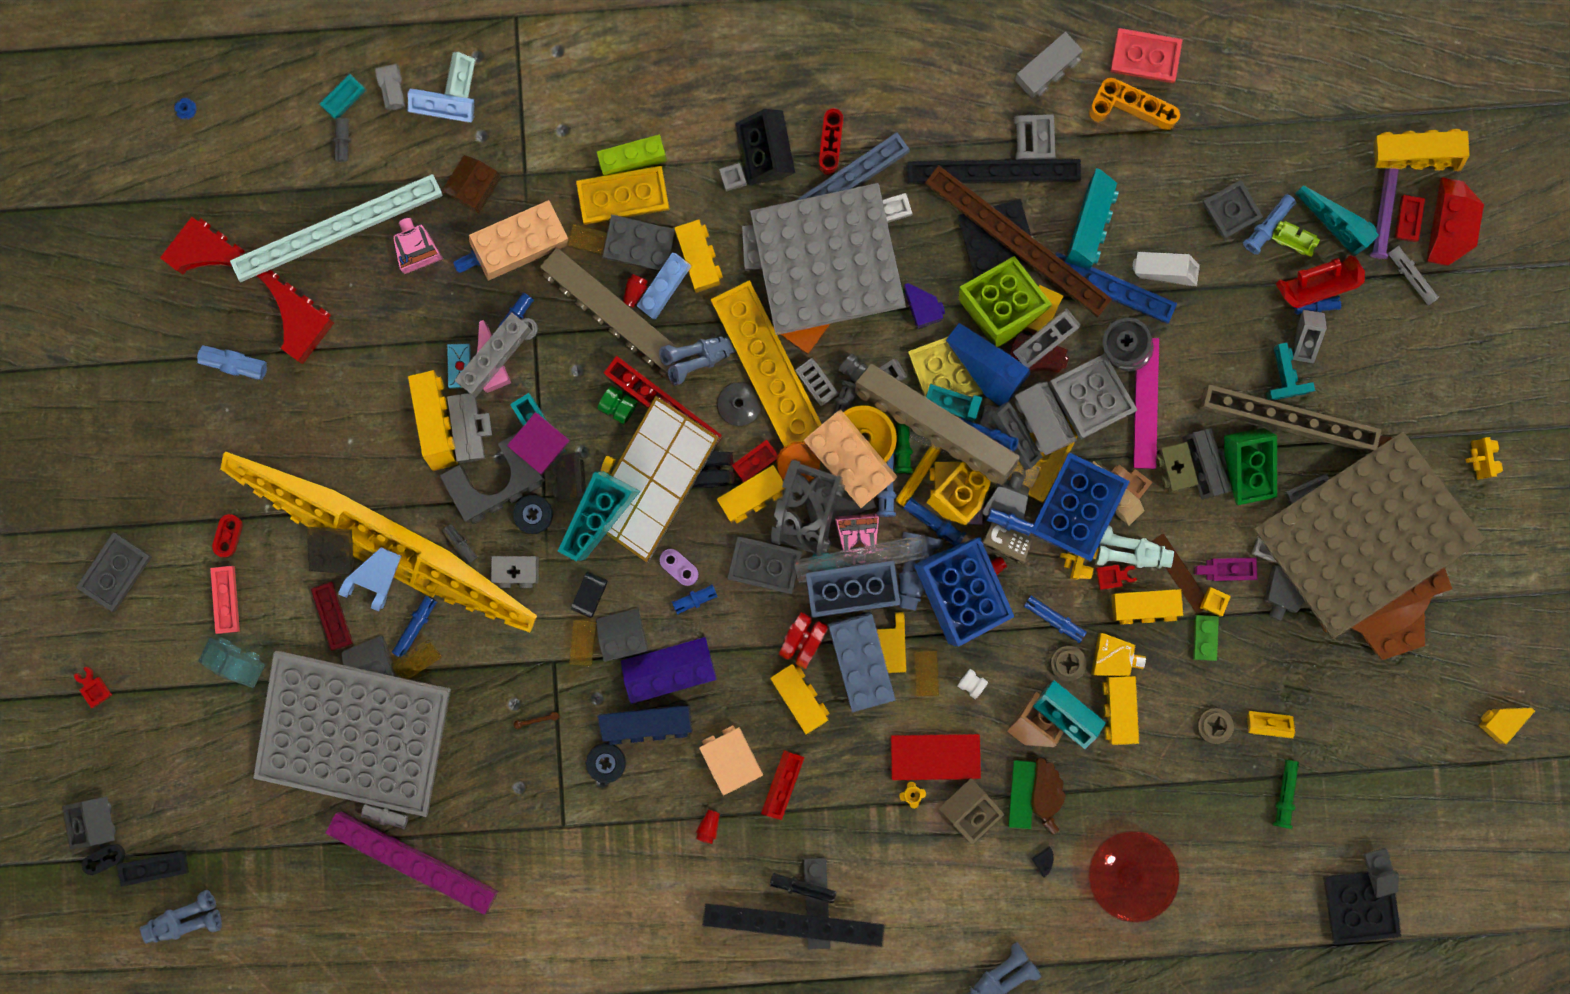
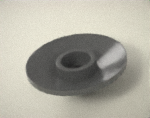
M733 383L724 388L719 395L718 410L721 417L727 423L734 426H744L750 424L758 417L761 410V400L756 390L749 384ZM736 400H742L743 405L737 407L735 405Z

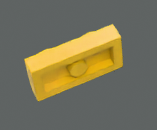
M1255 711L1248 712L1249 733L1294 738L1295 726L1293 716Z

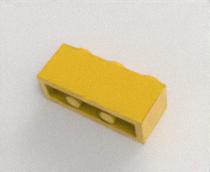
M700 220L674 227L684 259L692 265L689 269V274L695 292L697 293L720 285L719 279L723 278L719 265L714 266L712 258H715L716 255L713 246H708L706 238L709 237L706 225H701Z
M774 465L717 498V501L731 523L735 521L738 524L748 518L746 514L754 510L756 513L767 506L765 502L773 498L776 501L783 497L782 492L785 490L782 487L783 480Z
M1181 589L1111 594L1113 621L1119 620L1120 625L1133 624V619H1142V623H1153L1155 618L1164 617V622L1177 621V616H1183Z
M791 664L770 679L805 734H808L827 722L828 718L826 716L830 713L823 703L818 704L814 697L818 694L811 684L807 686L802 678L805 677V674L800 666L794 667Z
M1136 676L1106 677V682L1102 683L1103 695L1107 696V704L1103 706L1104 717H1108V726H1105L1104 729L1105 739L1109 740V744L1112 745L1139 744Z

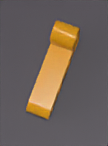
M1107 78L1103 81L1089 110L1091 119L1101 122L1107 118L1114 106L1164 130L1173 128L1180 118V111L1174 105L1115 78ZM1109 86L1113 88L1114 93L1108 94L1104 87ZM1124 96H1131L1134 102L1127 103ZM1144 105H1151L1154 111L1147 112L1144 109ZM1095 107H1104L1105 113H1098ZM1167 114L1171 116L1170 121L1166 120Z

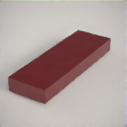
M328 582L311 588L331 651L354 644L334 583Z

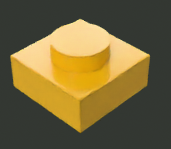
M1208 587L1200 608L1221 617L1231 596Z

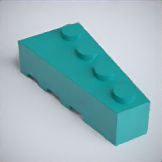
M604 471L594 472L558 552L575 561L586 560L641 491Z

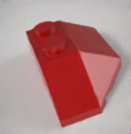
M1440 178L1426 262L1449 266L1477 247L1484 203L1464 181Z

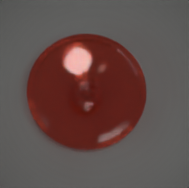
M1124 831L1107 838L1096 849L1090 861L1088 880L1093 897L1108 914L1126 922H1144L1162 914L1173 902L1179 887V868L1173 853L1161 840L1141 831Z

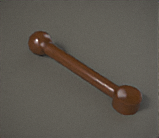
M552 712L551 715L521 722L517 720L514 722V728L520 729L522 726L550 719L556 721L559 719V714Z

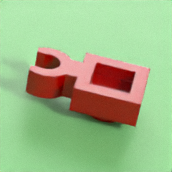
M1119 565L1096 568L1099 590L1122 587L1121 580L1128 583L1137 581V578H1129L1127 576V572L1135 569V566H1127L1122 571H1120Z
M85 667L83 669L86 672V677L83 679L79 673H76L74 678L77 682L84 685L79 691L90 708H95L111 697L112 694L101 677L93 679V670L90 667Z

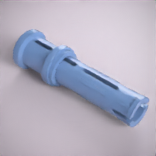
M1285 194L1262 224L1256 225L1254 233L1250 238L1243 241V245L1247 250L1254 254L1261 252L1260 248L1267 240L1269 241L1272 238V232L1277 227L1279 221H1282L1296 204L1292 196Z
M892 454L886 463L894 472V454ZM892 482L887 486V491L885 488L877 494V498H879V511L876 514L879 517H896L894 512L896 494L893 492Z

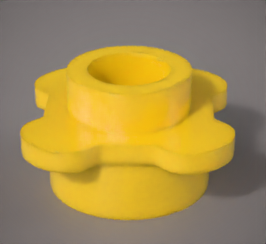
M914 782L907 783L905 791L900 793V799L908 802L911 808H917L921 799L926 796V791L919 789Z

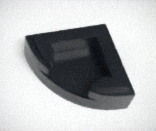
M1050 846L1031 858L1043 878L1050 873L1053 866L1054 854Z

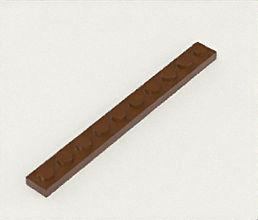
M938 166L925 182L926 186L1097 318L1112 300L1107 294L942 167Z

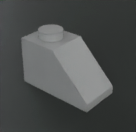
M1309 310L1302 311L1296 329L1293 360L1308 363L1315 362L1327 329L1325 313Z

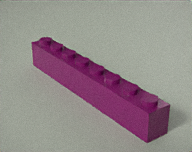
M342 811L335 813L325 833L484 915L489 912L499 892Z

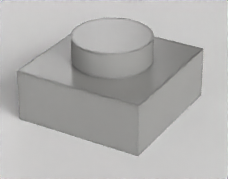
M740 163L719 169L726 191L746 186Z

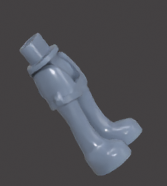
M719 336L705 340L699 339L697 343L685 347L662 346L659 349V356L664 365L673 364L691 355L697 354L699 358L677 363L669 367L668 378L671 384L677 386L684 382L689 372L703 367H713L715 363L723 358H728L736 350L729 336L725 338Z
M903 532L902 540L906 543V556L902 573L899 574V597H901L899 607L916 611L918 601L921 602L919 597L924 592V587L917 572L913 571L922 535ZM923 536L920 561L932 556L934 550L943 546L944 540Z
M208 890L202 891L198 894L196 902L176 910H166L164 914L156 919L149 920L148 924L140 927L144 942L154 941L157 943L161 940H177L183 934L204 927L210 932L221 930L222 921L219 910L211 911L184 923L180 921V919L193 914L214 909L216 901L213 895Z
M1016 942L1011 946V956L994 970L983 973L982 978L973 988L969 989L971 992L968 994H1006L1026 980L1036 981L1042 975L1031 960L1028 961L1027 954L1019 943ZM1028 961L1018 972H1016L1010 978H1008L1002 983L999 982V979H1001L1007 973Z

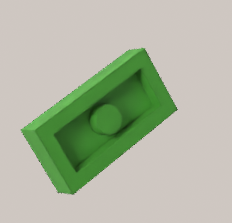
M1195 615L1193 660L1217 661L1219 617Z

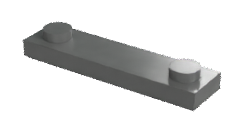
M826 857L804 858L805 882L828 889ZM806 896V914L829 918L828 902ZM808 939V950L831 949L830 941Z

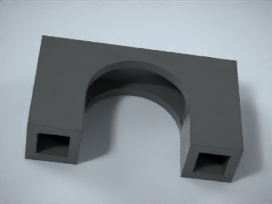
M516 434L498 443L511 469L510 481L501 492L495 495L480 494L473 487L464 468L460 465L440 475L465 522L475 524L484 519V514L490 511L495 513L503 508L502 504L508 501L513 503L523 497L522 493L528 490L533 492L542 487L541 483L545 481L543 476L507 446Z

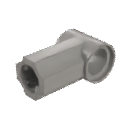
M398 64L376 68V77L382 89L385 108L387 110H395L405 106L400 85L402 78Z

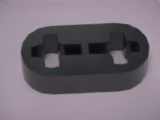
M118 844L107 846L84 858L82 870L88 875L101 873L121 863L125 858V850ZM112 851L118 852V855L115 856L116 859H106V856L110 855ZM101 860L100 864L90 869L89 865L92 861Z

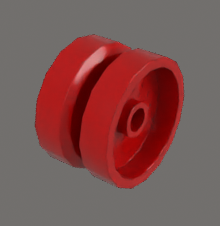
M801 612L795 624L792 623L778 655L789 660L794 655L796 649H798L800 653L796 658V665L806 669L829 626L818 621L813 626L811 632H809L807 628L811 623V617Z

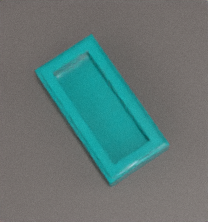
M349 74L320 105L334 119H337L366 89Z

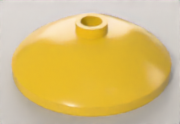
M868 405L854 406L844 411L843 413L861 434L867 433L869 435L867 441L881 458L887 462L894 453L897 442L895 426L888 415L876 407Z

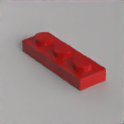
M783 751L761 814L782 820L805 757Z

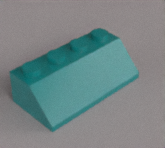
M1095 169L1088 183L1065 259L1067 263L1090 269L1093 263H1098L1101 251H1098L1099 243H1104L1107 231H1104L1105 223H1110L1113 211H1110L1111 203L1115 204L1119 191H1116L1117 182L1101 169Z

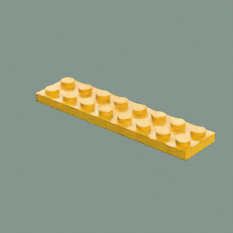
M749 280L712 298L711 302L783 446L787 447L793 442H804V439L822 424Z

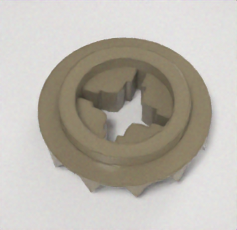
M1061 647L1052 656V671L1061 680H1077L1086 670V658L1083 652L1076 647ZM1068 654H1070V660L1078 663V666H1071L1067 673L1066 666L1059 664V662L1066 661Z
M1209 709L1203 712L1198 720V730L1201 737L1212 744L1224 743L1231 737L1234 730L1232 717L1222 709ZM1218 719V725L1224 728V730L1216 729L1215 732H1213V728L1207 723H1215V721Z

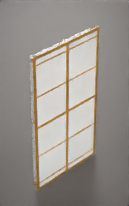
M656 396L611 476L641 492L607 532V535L643 559V561L649 562L720 437L662 400L661 397Z

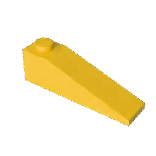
M963 461L935 491L927 503L942 517L966 525L981 509L991 481L986 475L971 469Z

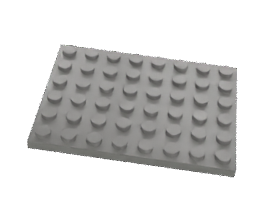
M275 651L253 779L426 817L430 807L451 689Z

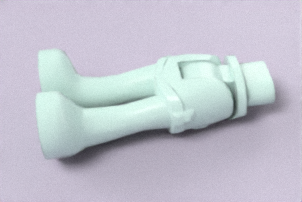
M1108 525L1100 544L1135 550V553L1116 551L1099 545L1098 554L1095 559L1096 565H1104L1107 561H1117L1133 564L1137 568L1156 567L1161 569L1162 566L1171 568L1174 551L1167 550L1165 546H1159L1148 541L1146 538L1140 540L1116 535L1113 533L1112 527Z

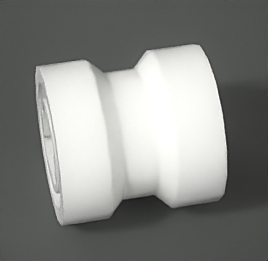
M969 669L957 686L962 690H967L970 696L976 699L984 690L988 681L977 677L976 672Z

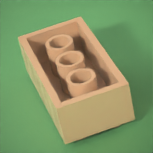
M548 200L470 234L469 243L489 281L548 255L556 248L566 247L568 237Z
M841 409L804 439V442L832 475L842 476L845 490L860 508L898 477Z

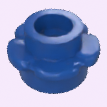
M188 98L180 99V102L175 104L177 116L181 119L192 118L196 114V104Z

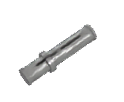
M1397 246L1388 253L1399 267L1398 271L1400 274L1403 273L1414 289L1427 303V306L1439 298L1414 266L1415 262L1413 260L1410 261L1400 246Z

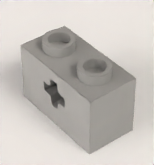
M492 556L491 582L497 584V587L511 588V584H519V588H533V584H538L539 557ZM515 567L517 570H520V574H517L516 578H514V575H510V571H513Z

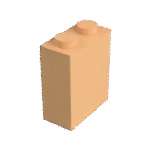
M734 725L722 730L723 735L716 739L713 735L703 740V745L699 747L723 796L763 776V772L741 728L735 729Z

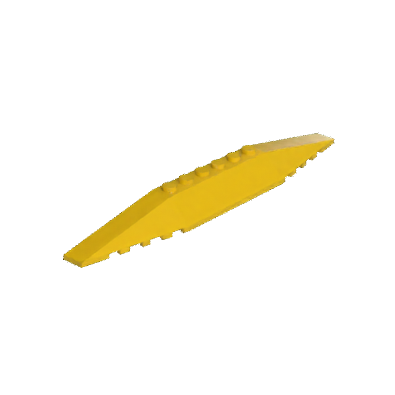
M228 452L223 454L220 468L223 472L243 486L248 484L254 489V494L260 498L266 497L274 503L273 507L278 511L283 509L290 514L292 521L297 524L301 522L310 528L308 532L363 562L381 547L399 554L401 559L394 575L395 579L430 597L436 595L444 598L446 603L454 605L456 602L466 606L468 611L478 610L485 613V617L494 620L497 617L505 620L504 624L529 633L532 631L537 615L450 551L332 489Z

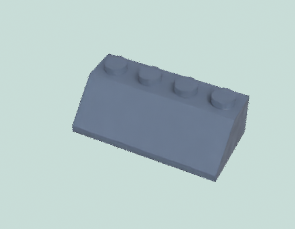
M894 561L806 573L812 618L900 605Z

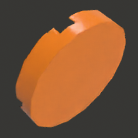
M793 442L781 449L777 456L776 467L783 480L791 460L798 461L802 465L817 470L820 469V459L805 442ZM800 473V474H801L802 476H804L809 482L815 478V477H812V476H809V475Z

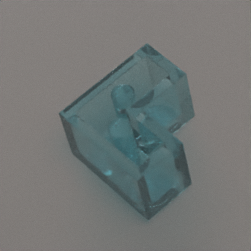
M210 637L198 662L216 675L251 688L255 687L266 665L259 660L260 656L256 653L247 651L245 654L241 652V648L232 645L231 641L222 637L219 640Z

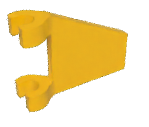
M895 612V628L876 629L888 673L906 672L904 612Z

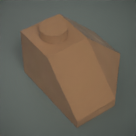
M1036 691L1014 719L1007 732L1024 745L1055 747L1064 732L1033 707L1040 696Z

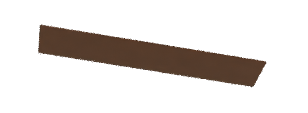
M1163 533L1151 542L1159 546H1165L1167 550L1174 551L1171 568H1165L1181 589L1196 614H1199L1204 610L1200 606L1205 594Z

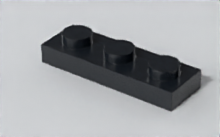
M186 851L117 865L121 887L189 873Z

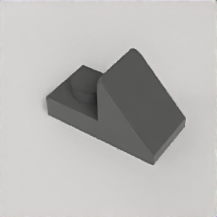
M1387 848L1363 853L1375 897L1378 898L1397 893L1399 889V874L1393 871Z

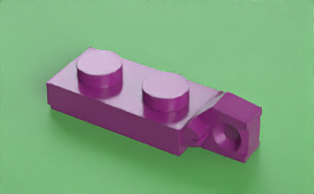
M1257 558L1206 560L1205 566H1194V575H1206V580L1212 581L1258 580Z

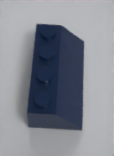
M690 705L598 715L602 740L608 741L609 745L622 744V739H630L631 743L644 742V737L651 736L653 741L664 740L666 735L675 734V738L688 737V733L693 732Z

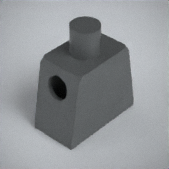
M1013 472L1010 480L1007 479L1003 486L996 483L983 505L982 514L988 516L990 509L994 508L1009 515L1013 513L1015 517L1024 520L1030 489L1022 485L1025 476L1022 473Z
M1278 565L1272 566L1264 601L1273 605L1269 617L1282 621L1285 611L1297 613L1305 600L1281 567Z

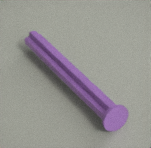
M1385 168L1376 232L1379 236L1374 241L1373 252L1370 253V256L1373 258H1388L1386 252L1399 169Z

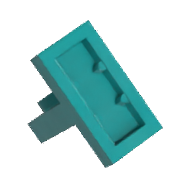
M1282 343L1275 346L1274 353L1282 388L1266 392V399L1274 401L1314 392V382L1296 385L1298 376L1296 370L1292 368L1293 352L1291 348H1288V344Z
M932 384L929 385L926 395L927 399L951 414L974 422L982 400V397L975 395L970 397Z

